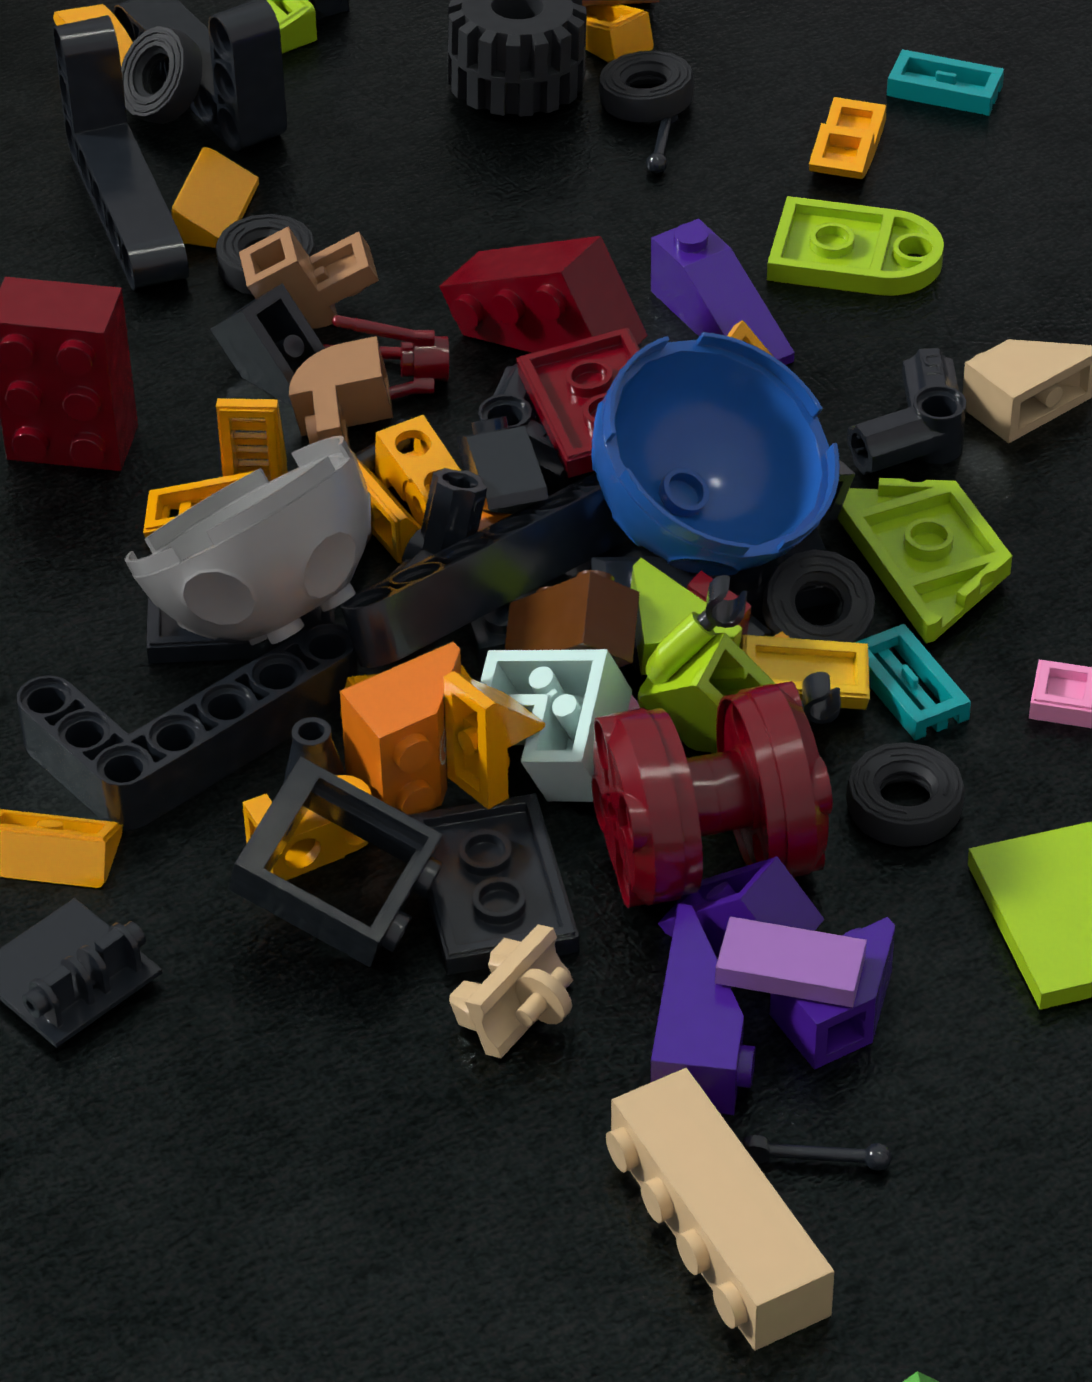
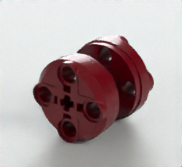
M792 681L739 690L737 694L722 697L718 705L716 718L717 753L686 758L676 727L669 714L663 708L652 710L639 708L595 718L594 775H592L591 779L593 803L596 817L604 833L608 852L617 875L621 896L627 908L680 900L683 895L697 893L701 886L703 874L701 836L733 831L736 844L746 866L777 856L792 877L808 875L811 872L824 869L825 850L829 834L828 814H831L833 804L832 789L826 765L819 755L811 726L803 711L799 692Z

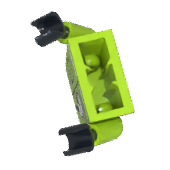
M720 575L709 583L706 609L700 615L696 612H691L662 639L647 661V678L638 692L639 708H644L645 710L663 708L672 719L680 740L687 747L696 751L717 753L716 718L718 705L722 697L737 694L739 690L776 684L726 633H715L713 630L716 626L722 628L734 627L740 624L744 618L747 599L746 590L740 593L734 600H723L729 591L730 577L728 575ZM816 672L808 675L802 682L803 701H801L807 719L819 724L834 721L841 709L840 688H830V676L826 672Z

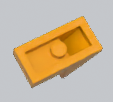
M453 671L443 676L447 777L489 810L509 799L508 768L510 758L507 749L544 729L545 723L506 693Z

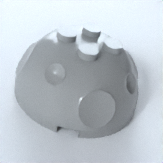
M343 436L326 438L292 452L291 454L299 467L271 481H268L262 468H259L205 498L144 539L152 552L150 556L137 559L134 552L131 551L125 557V562L134 579L151 601L177 621L180 627L214 640L217 638L248 640L251 645L260 643L267 638L271 644L281 642L304 627L301 616L318 606L324 612L349 600L356 593L350 581L366 547L368 535L371 533V494L367 491L366 481L356 456Z

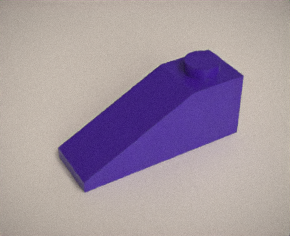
M699 218L651 237V292L698 336L702 332L727 336L734 325L743 320L773 357L784 365L794 362L795 352L731 247Z
M678 904L651 1056V1082L687 1067L720 1114L734 1115L738 1087L751 1088L755 1046L743 1045L744 1015L731 987L715 984L718 960L692 905Z

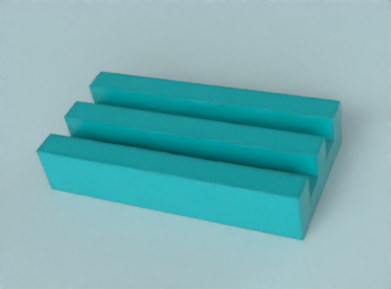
M902 49L888 77L887 96L989 116L992 111V104H995L998 92L1003 87L1004 69Z
M905 624L854 642L868 644L869 687L914 740L926 737V727L932 726L936 732L948 728L949 718L953 717L958 724L969 720L971 701ZM894 647L908 665H902L889 648ZM918 677L934 694V696L940 701V703L935 704L934 701L928 696V694L918 684Z

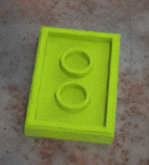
M1092 821L969 848L967 864L1039 1009L1092 998Z

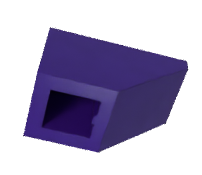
M888 917L864 928L852 929L843 935L867 940L865 961L853 1008L770 993L769 1015L814 1070L873 1043L892 972L895 925Z

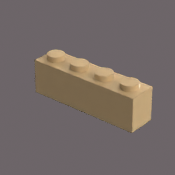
M687 1067L611 1099V1131L606 1133V1143L612 1160L620 1171L626 1172L630 1170L639 1183L644 1204L651 1217L657 1223L665 1221L676 1237L682 1261L693 1275L701 1273L713 1290L716 1308L728 1327L731 1329L739 1327L754 1351L832 1315L833 1268Z

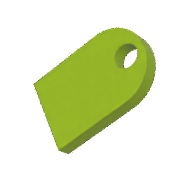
M787 196L767 263V281L884 296L908 294L925 288L938 277L942 269L944 242L941 233L932 223L910 212ZM908 254H918V255H922V256H921V257H911V256H908Z

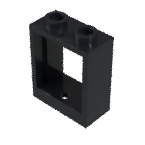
M300 756L236 860L228 889L370 967L382 947L393 952L399 944L412 919V916L403 912L413 893L425 898L444 864L442 861L434 858L442 834ZM308 809L407 863L406 868L371 927L270 872Z

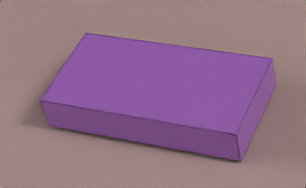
M730 917L716 964L715 984L853 1008L865 961L867 940Z

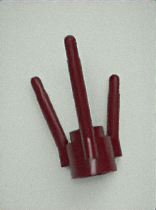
M336 315L332 318V323L336 327L406 341L401 342V347L380 346L383 359L401 360V377H412L413 379L411 382L389 387L391 400L413 394H434V382H448V336H435L434 330H412ZM322 344V345L324 346V348H328V347H330V346H333V345H328V344Z

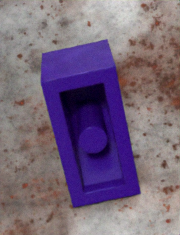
M776 856L702 879L699 891L683 895L658 924L665 934L672 937L678 904L692 905L718 959L730 917L812 931L819 927L824 918Z

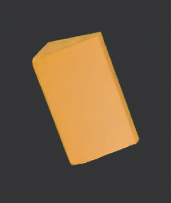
M203 147L171 210L172 218L179 230L183 243L216 248L222 231L235 221L243 218L259 185V177L217 151Z
M356 457L366 481L367 491L371 494L372 534L397 563L401 564L405 547L421 526L380 479Z
M0 809V877L92 888L102 887L108 878L122 836L123 825L112 821Z

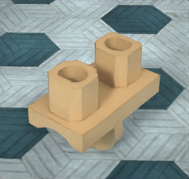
M538 924L522 942L504 938L490 952L488 966L491 974L482 984L464 980L450 994L449 1002L458 1024L477 1031L486 1055L502 1058L537 1019L547 1024H558L570 1013L572 1002L566 988L571 984L573 978L556 953L555 942L557 936L554 928Z

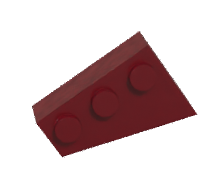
M601 236L478 251L439 286L450 308L452 317L457 322L464 336L531 353L623 328L630 329L637 345L648 336Z

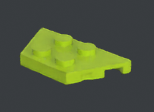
M879 478L878 489L849 488L837 519L926 644L940 637L1010 575L1011 553L957 481L925 480L923 482H910L904 479Z

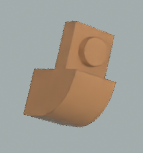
M289 226L239 252L246 285L255 299L283 283L312 329L332 325V318L337 315L336 302L346 297L354 296L366 287L379 281L370 247L359 231L310 257Z
M377 336L325 348L308 358L295 372L289 387V397L301 436L308 435L310 444L334 436H343L350 447L348 427L393 418L389 380Z

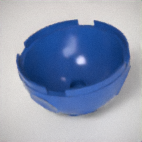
M702 332L697 340L668 342L670 339L666 336L647 344L637 351L627 361L625 366L619 370L603 401L598 403L592 437V468L596 472L606 503L612 512V518L637 546L645 547L666 560L674 568L687 572L699 573L703 571L707 575H734L741 570L761 566L785 555L819 525L821 519L831 506L838 486L840 470L837 443H833L829 447L817 417L823 409L817 398L786 365L767 352L742 340L725 335Z

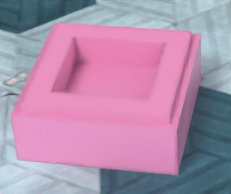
M1039 659L1030 702L1029 719L1092 728V667Z

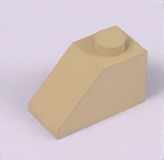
M1008 339L986 352L977 354L971 360L965 362L962 394L966 399V412L1007 443L1020 438L1092 398V345Z

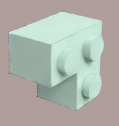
M608 649L488 650L480 682L511 696L545 723L544 729L515 744L525 745L521 763L547 801L593 802L591 779L592 775H594L595 718L628 711L632 694L631 687Z

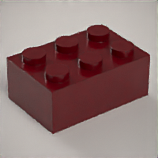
M16 277L4 278L0 287V419L7 460L114 471L122 470L138 428L121 287Z

